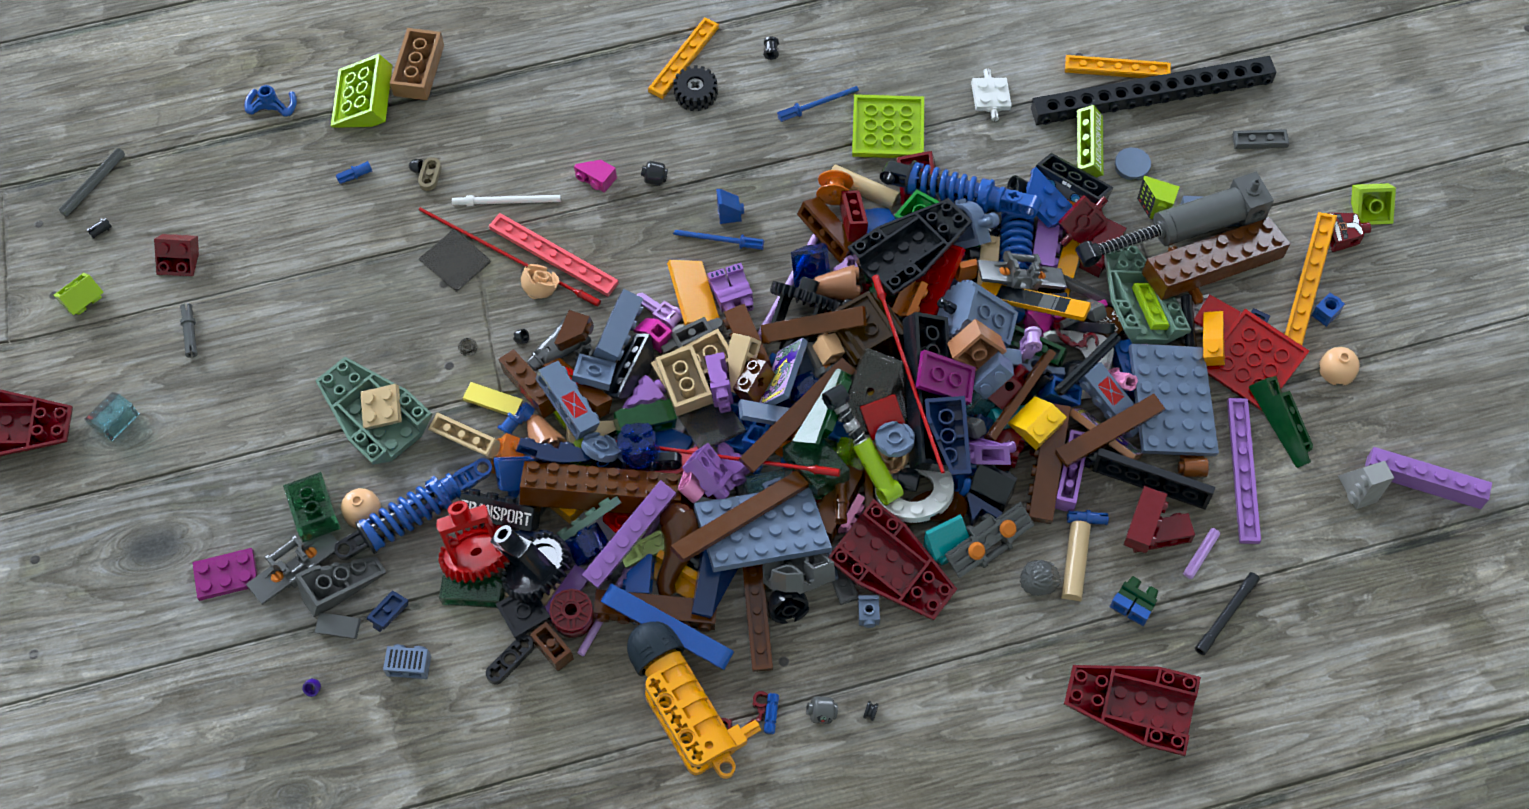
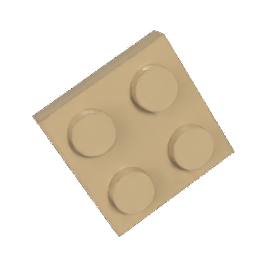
M397 384L361 392L363 427L366 430L402 422L399 386Z

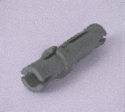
M184 303L180 305L182 316L180 324L183 327L185 356L191 358V350L193 357L198 355L194 329L196 322L195 318H193L192 304L187 303L186 310Z

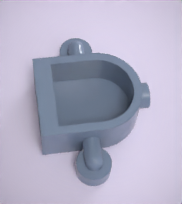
M965 198L954 201L955 205L972 220V224L953 245L965 249L992 242L988 228L991 229L999 225L998 215L994 212L985 215L977 203L972 201L966 202Z

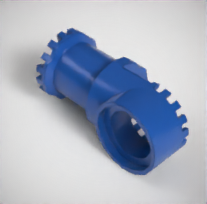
M524 402L522 404L523 407L520 406L515 415L509 412L506 420L497 428L505 434L513 435V431L519 424L521 425L523 421L529 420L535 408Z

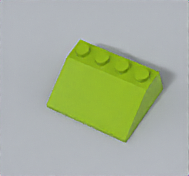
M380 54L338 70L331 127H373L386 122L393 65Z

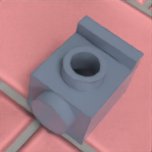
M879 595L858 596L859 626L872 628L879 625Z

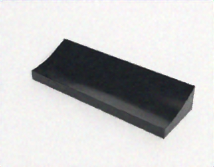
M1102 448L1099 449L1092 469L1093 472L1140 488L1146 486L1166 493L1169 498L1206 510L1216 488Z

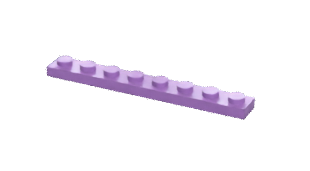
M1228 398L1227 408L1239 544H1260L1261 534L1248 399Z

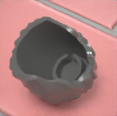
M1044 560L1028 562L1020 575L1021 587L1026 593L1031 595L1051 594L1055 592L1061 582V577L1054 564Z

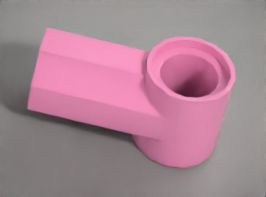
M1119 368L1108 370L1123 390L1132 391L1136 388L1138 379L1135 375L1120 372Z

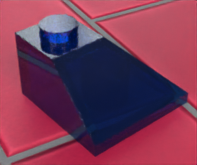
M825 243L806 245L790 252L795 287L799 288L802 277L815 279L817 276L830 272L828 248Z

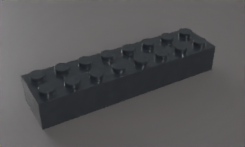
M914 312L903 319L904 355L915 387L920 353L923 350L950 358V350L947 344L949 342L948 317ZM905 370L907 422L915 435L914 447L909 452L910 469L941 472ZM916 388L926 416L925 399L942 397ZM932 433L944 470L948 471L949 469Z

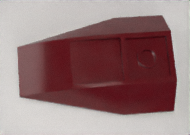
M0 389V456L67 442L73 407Z
M875 499L872 500L828 556L834 562V566L857 585L933 621L957 590L908 526Z
M1073 665L1064 705L1143 746L1186 756L1190 736L1188 734L1201 677L1158 666Z

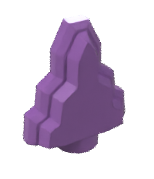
M645 375L638 381L639 385L633 389V395L626 400L622 408L629 409L639 404H650L661 399L666 400L663 395L666 393V389L660 380L657 379L653 382L651 378Z
M721 442L718 444L717 454L734 457L742 456L739 453H735L733 448L727 443ZM721 459L726 465L727 470L730 469L733 472L730 479L735 484V487L745 483V476L750 471L740 461Z

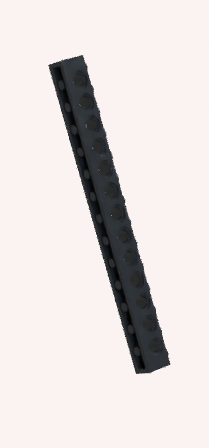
M1264 56L1032 98L1031 111L1036 125H1047L1052 122L1077 118V110L1092 105L1102 114L1124 109H1134L1141 106H1151L1152 104L1167 103L1174 100H1184L1191 97H1201L1208 94H1218L1241 88H1251L1258 85H1268L1273 83L1277 71L1271 57Z

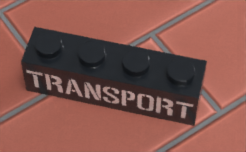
M469 489V491L461 493L460 501H465L469 509L485 505L493 524L508 525L511 528L530 532L539 529L541 507L519 505L516 497H498L499 494L493 492L483 494L480 493L481 490Z

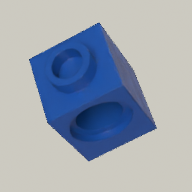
M1329 293L1315 307L1311 316L1327 327L1341 313L1345 303L1339 297Z

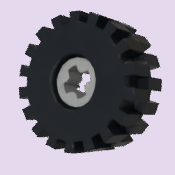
M694 65L692 69L688 66L686 71L684 69L680 70V74H676L673 85L675 100L678 101V104L680 106L683 105V108L686 110L689 107L690 111H694V109L701 111L702 107L708 109V104L712 106L718 95L715 74H711L710 69L705 70L704 66L698 68V65Z

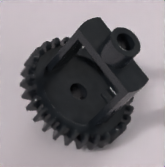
M802 277L799 288L773 281L770 292L778 295L780 298L771 323L785 321L793 298H795L796 303L801 300L803 305L806 302L810 304V307L813 304L816 305L813 315L826 313V311L833 312L840 307L841 303L816 294L820 282L810 278ZM819 335L803 338L808 342H815ZM801 338L781 341L779 349H783Z
M505 525L495 532L490 541L510 561V565L504 564L506 571L501 572L503 576L501 578L502 587L515 601L518 600L520 603L523 601L529 603L530 600L534 603L537 597L542 600L544 593L549 596L550 589H557L556 583H563L560 580L561 577H567L564 571L570 570L568 564L572 563V560L569 558L572 556L571 549L560 536L553 533L547 534L544 532L542 536L536 534L537 539L530 536L529 541L518 535L510 526Z

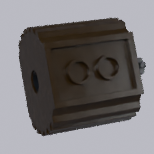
M867 291L853 300L845 299L842 306L835 309V311L864 306L866 308L867 326L828 333H836L845 350L843 357L856 370L855 375L861 379L869 377L902 359L883 303L877 298L876 291L873 293ZM887 303L904 352L903 325Z

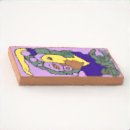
M1073 408L1070 411V416L1089 430L1102 423L1083 408ZM1123 437L1108 443L1122 455L1134 460L1140 459L1143 456L1139 449Z

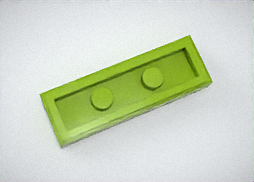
M1134 283L1132 286L1133 292L1150 329L1167 330L1170 326L1151 285L1149 283Z

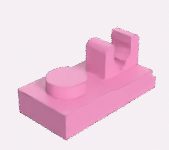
M860 494L856 496L847 513V523L841 524L838 533H847L857 521L855 515H860L865 507L862 504L865 499L864 496Z

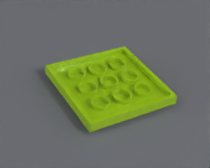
M854 94L852 157L897 158L924 152L923 96Z

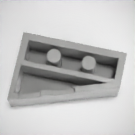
M1385 461L1338 475L1347 492L1348 500L1354 505L1355 509L1377 503L1394 479Z

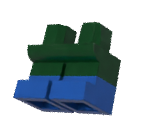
M1132 576L1128 582L1125 581L1121 589L1113 598L1110 608L1124 616L1130 610L1128 618L1144 627L1157 602L1158 590L1149 586L1146 592L1138 589L1141 581Z

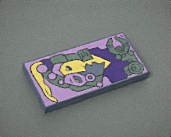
M801 338L777 352L772 366L775 376L759 403L776 405L789 398L808 344L806 339Z

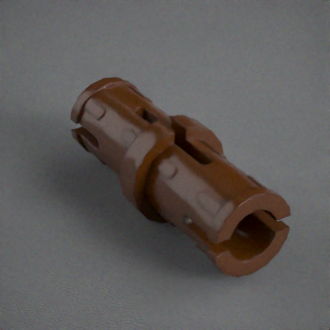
M843 483L835 485L833 507L835 508V523L837 524L847 523V508L849 507V501L847 500L848 487Z

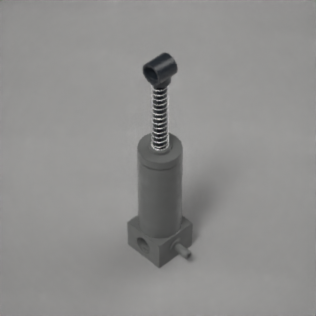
M1256 171L1233 179L1229 189L1155 213L1153 218L1154 225L1151 227L1138 230V232L1134 231L1129 233V235L1125 234L1120 236V238L1116 237L1111 239V241L1107 240L1102 242V244L1086 241L1078 245L1075 252L1084 267H1091L1102 258V255L1106 256L1107 253H1115L1116 250L1119 251L1125 247L1128 248V246L1137 245V243L1146 242V240H1151L1152 238L1155 239V237H1158L1164 246H1169L1238 222L1243 227L1266 219L1274 200Z

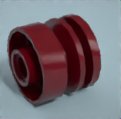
M576 589L562 590L555 595L551 601L549 611L553 626L557 632L569 638L581 637L587 633L594 621L593 608L588 596ZM570 612H576L574 615H568Z

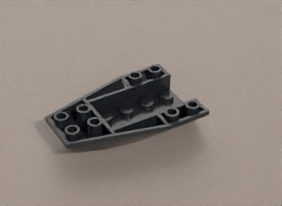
M948 198L876 227L849 245L848 250L860 271L872 283V276L879 275L884 292L889 296H894L924 276L972 224V220Z

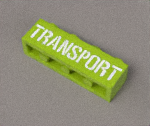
M1092 105L1077 110L1078 168L1097 178L1104 176L1103 115Z

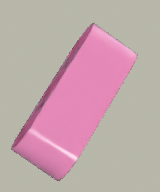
M683 471L678 490L691 503H695L702 497L705 490L701 488L699 480L691 471L689 473Z

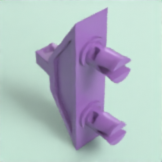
M985 435L978 439L969 438L971 463L1011 465L1010 453L1016 451L1014 441L1010 442L1008 440L1004 443H998L984 439Z

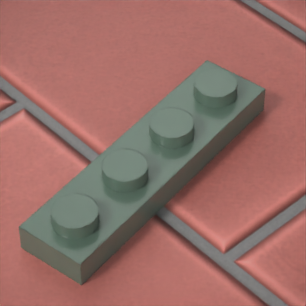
M617 496L612 500L607 497L599 503L600 508L596 510L593 507L584 513L586 518L583 520L580 517L570 523L572 526L570 529L565 527L556 534L566 542L619 505L621 501Z

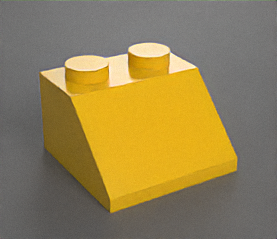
M1035 396L1007 424L1037 450L1063 425L1067 417L1052 403Z

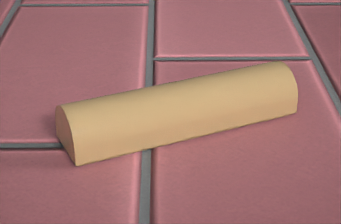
M835 164L831 169L846 172L853 178L854 184L849 188L850 191L859 190L861 197L892 210L900 198V192Z
M438 412L428 430L489 458H494L500 450L499 440Z
M1073 521L1070 525L1061 595L1062 599L1080 602L1083 595L1091 525L1084 521Z

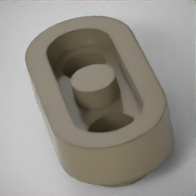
M430 157L423 162L418 177V183L422 190L430 191L437 186L442 169L439 159Z

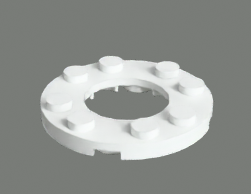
M919 470V473L928 477L934 485L931 495L924 500L909 502L899 497L887 506L880 502L877 495L876 500L903 522L917 523L928 521L930 517L938 513L942 514L952 502L954 482L949 470L943 474L941 472ZM899 472L891 474L893 479H898Z

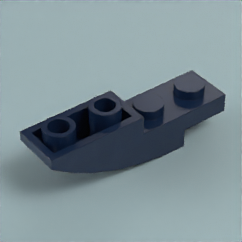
M520 438L516 447V452L533 456V461L580 466L590 465L595 462L594 459L584 453L582 448L576 447L570 442H560L558 448H554L553 445L548 443L540 444L531 438Z

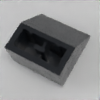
M979 464L969 492L1004 512L1013 496L1017 477H1014L1011 472L996 468L995 465Z

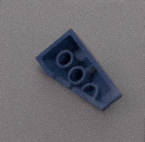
M965 396L925 399L928 424L951 476L971 474Z
M707 550L700 553L691 614L711 618L738 568L713 572Z

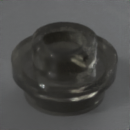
M471 338L462 339L458 346L459 352L464 356L475 354L478 348L476 341Z

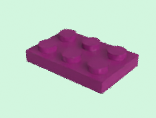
M923 350L920 353L916 388L941 397L965 396L966 405H969L972 402L976 367Z
M252 548L192 562L197 599L199 601L249 589L246 584L258 576L254 550Z

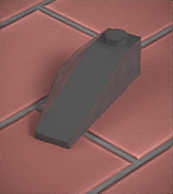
M375 556L356 559L342 564L336 562L329 566H312L296 574L295 578L304 604L312 616L316 617L319 613L332 609L385 575L386 570Z

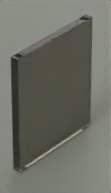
M455 229L419 258L424 265L456 292L491 263V260Z
M714 402L713 404L677 416L698 449L707 443L711 447L746 432L745 427L732 408L730 412L720 413L719 407H714Z

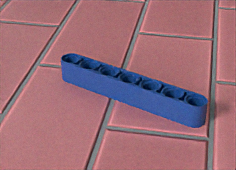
M611 583L601 599V602L639 624L658 621L668 625L676 633L686 650L725 670L734 654V651Z

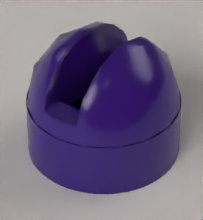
M311 678L303 684V692L310 697L316 696L320 691L321 683Z

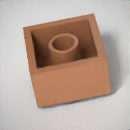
M974 319L947 343L952 358L976 367L975 372L998 351L1001 354L1007 351L1002 337L977 319Z

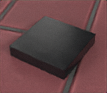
M509 596L496 604L515 639L551 620L550 615L538 597L534 603L531 600L529 603L524 601L520 603Z

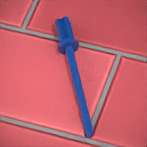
M858 86L803 106H799L796 103L793 107L777 112L778 119L782 122L796 116L801 117L802 111L859 91Z
M675 230L673 233L679 236L739 244L740 249L746 247L763 250L765 242L764 239L744 237L743 234L739 239Z

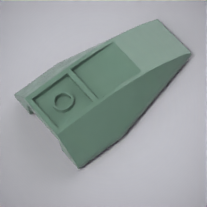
M1128 246V248L1116 250L1115 253H1107L1106 256L1104 255V263L1111 302L1123 330L1132 344L1165 345L1191 332V328L1176 298L1173 296L1161 300L1157 294L1158 301L1170 326L1167 330H1151L1132 289L1134 283H1148L1142 274L1147 261L1137 246Z
M347 357L341 359L315 380L348 441L373 465L390 462L397 458L422 437L432 417V413L408 390L399 386L402 422L366 430L363 427L361 392L395 383Z

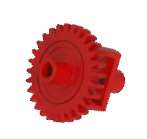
M456 501L448 507L450 516L437 520L436 526L445 546L440 548L441 552L439 553L438 561L442 572L445 573L446 577H450L452 581L456 579L459 583L463 579L464 583H467L471 579L472 582H475L478 577L482 581L484 575L491 577V572L498 573L497 568H504L503 563L510 562L490 542L495 532L502 526L497 525L496 527V524H493L485 505L469 509L465 501ZM462 530L463 534H459L457 531ZM455 532L456 538L449 536V534Z

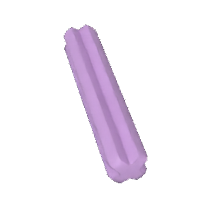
M1215 528L1210 529L1183 573L1185 577L1189 579L1194 578L1217 541L1220 532Z

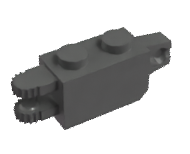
M703 317L675 330L671 334V339L668 340V343L661 346L663 355L673 352L716 329H719L722 333L724 330L723 321L715 318L707 322L706 318Z

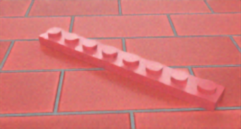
M501 213L489 225L491 231L607 297L610 296L619 284L616 278Z

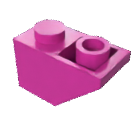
M603 160L578 163L574 166L575 176L579 181L586 182L593 189L604 193L617 179L616 168Z
M1026 310L1025 314L1027 316L1023 322L1025 324L1024 329L1033 326L1038 327L1042 331L1041 337H1044L1043 334L1045 332L1052 331L1054 318L1051 314Z
M645 318L633 330L636 334H650L652 336L653 348L660 354L662 353L661 346L668 343L672 334V330L659 319Z

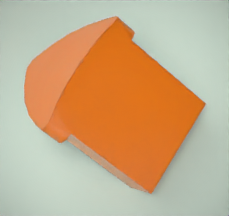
M977 259L960 263L954 276L958 282L972 280L977 277Z

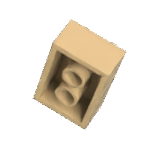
M692 345L656 357L658 369L677 416L713 404L712 393Z

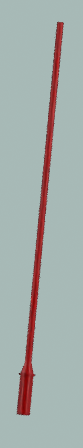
M421 207L419 208V211L423 212L424 214L459 231L460 233L512 259L513 261L525 267H528L529 264L481 240L480 238L462 230L461 228L445 221L444 219L426 211L425 209ZM561 281L558 283L574 292L578 298L597 307L601 303V300L584 292L582 289H574Z
M874 275L872 280L878 295L877 298L883 303L941 474H943L945 470L886 303L887 294L884 292L879 275Z
M617 441L619 445L639 448H647L668 452H678L692 455L695 452L676 448ZM717 454L720 459L739 461L740 458ZM771 461L763 463V465L807 470L814 473V475L840 476V469L817 465L807 467Z

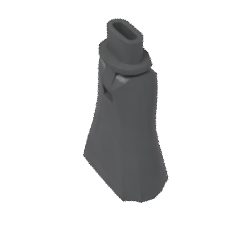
M564 318L556 329L532 353V357L526 361L536 372L541 367L543 368L544 364L558 358L562 359L566 355L578 350L581 344L587 345L591 343V338L588 335L585 341L563 351L558 350L554 342L565 320Z

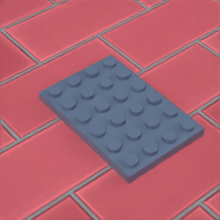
M1131 344L1129 346L1132 375H1135L1138 379L1134 389L1135 404L1155 394L1165 407L1164 412L1138 426L1141 453L1217 456L1219 450L1207 365L1203 357V347Z
M809 486L706 550L713 572L830 553L832 546ZM758 493L694 503V511L699 527L701 528Z

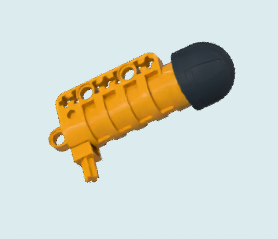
M658 621L638 625L628 638L627 652L629 659L639 676H647L645 698L687 770L693 775H700L713 767L721 778H731L735 773L736 767L731 755L736 750L747 745L749 737L761 731L759 723L754 720L742 728L737 724L727 730L682 655L685 650L684 645L673 629ZM722 763H729L732 767L731 772L727 774L721 772L720 765Z

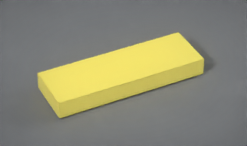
M470 382L463 396V400L504 415H507L509 412L515 415L524 403L523 399Z

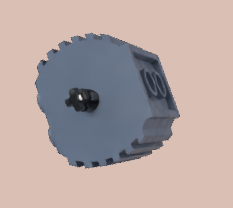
M970 280L957 282L956 286H951V289L946 291L945 296L940 297L937 301L939 307L938 316L948 317L949 341L974 319H977L1002 337L1005 348L1011 345L1018 312L1014 310L1013 306Z

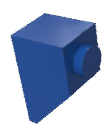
M716 189L720 224L741 222V214H744V205L739 202V196L722 189Z
M653 554L646 555L627 572L626 579H623L622 585L624 591L643 594L653 593L655 568Z

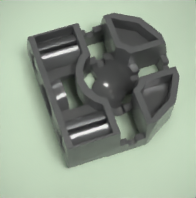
M824 554L762 564L763 583L773 591L779 590L803 594L821 585L835 581L834 562Z

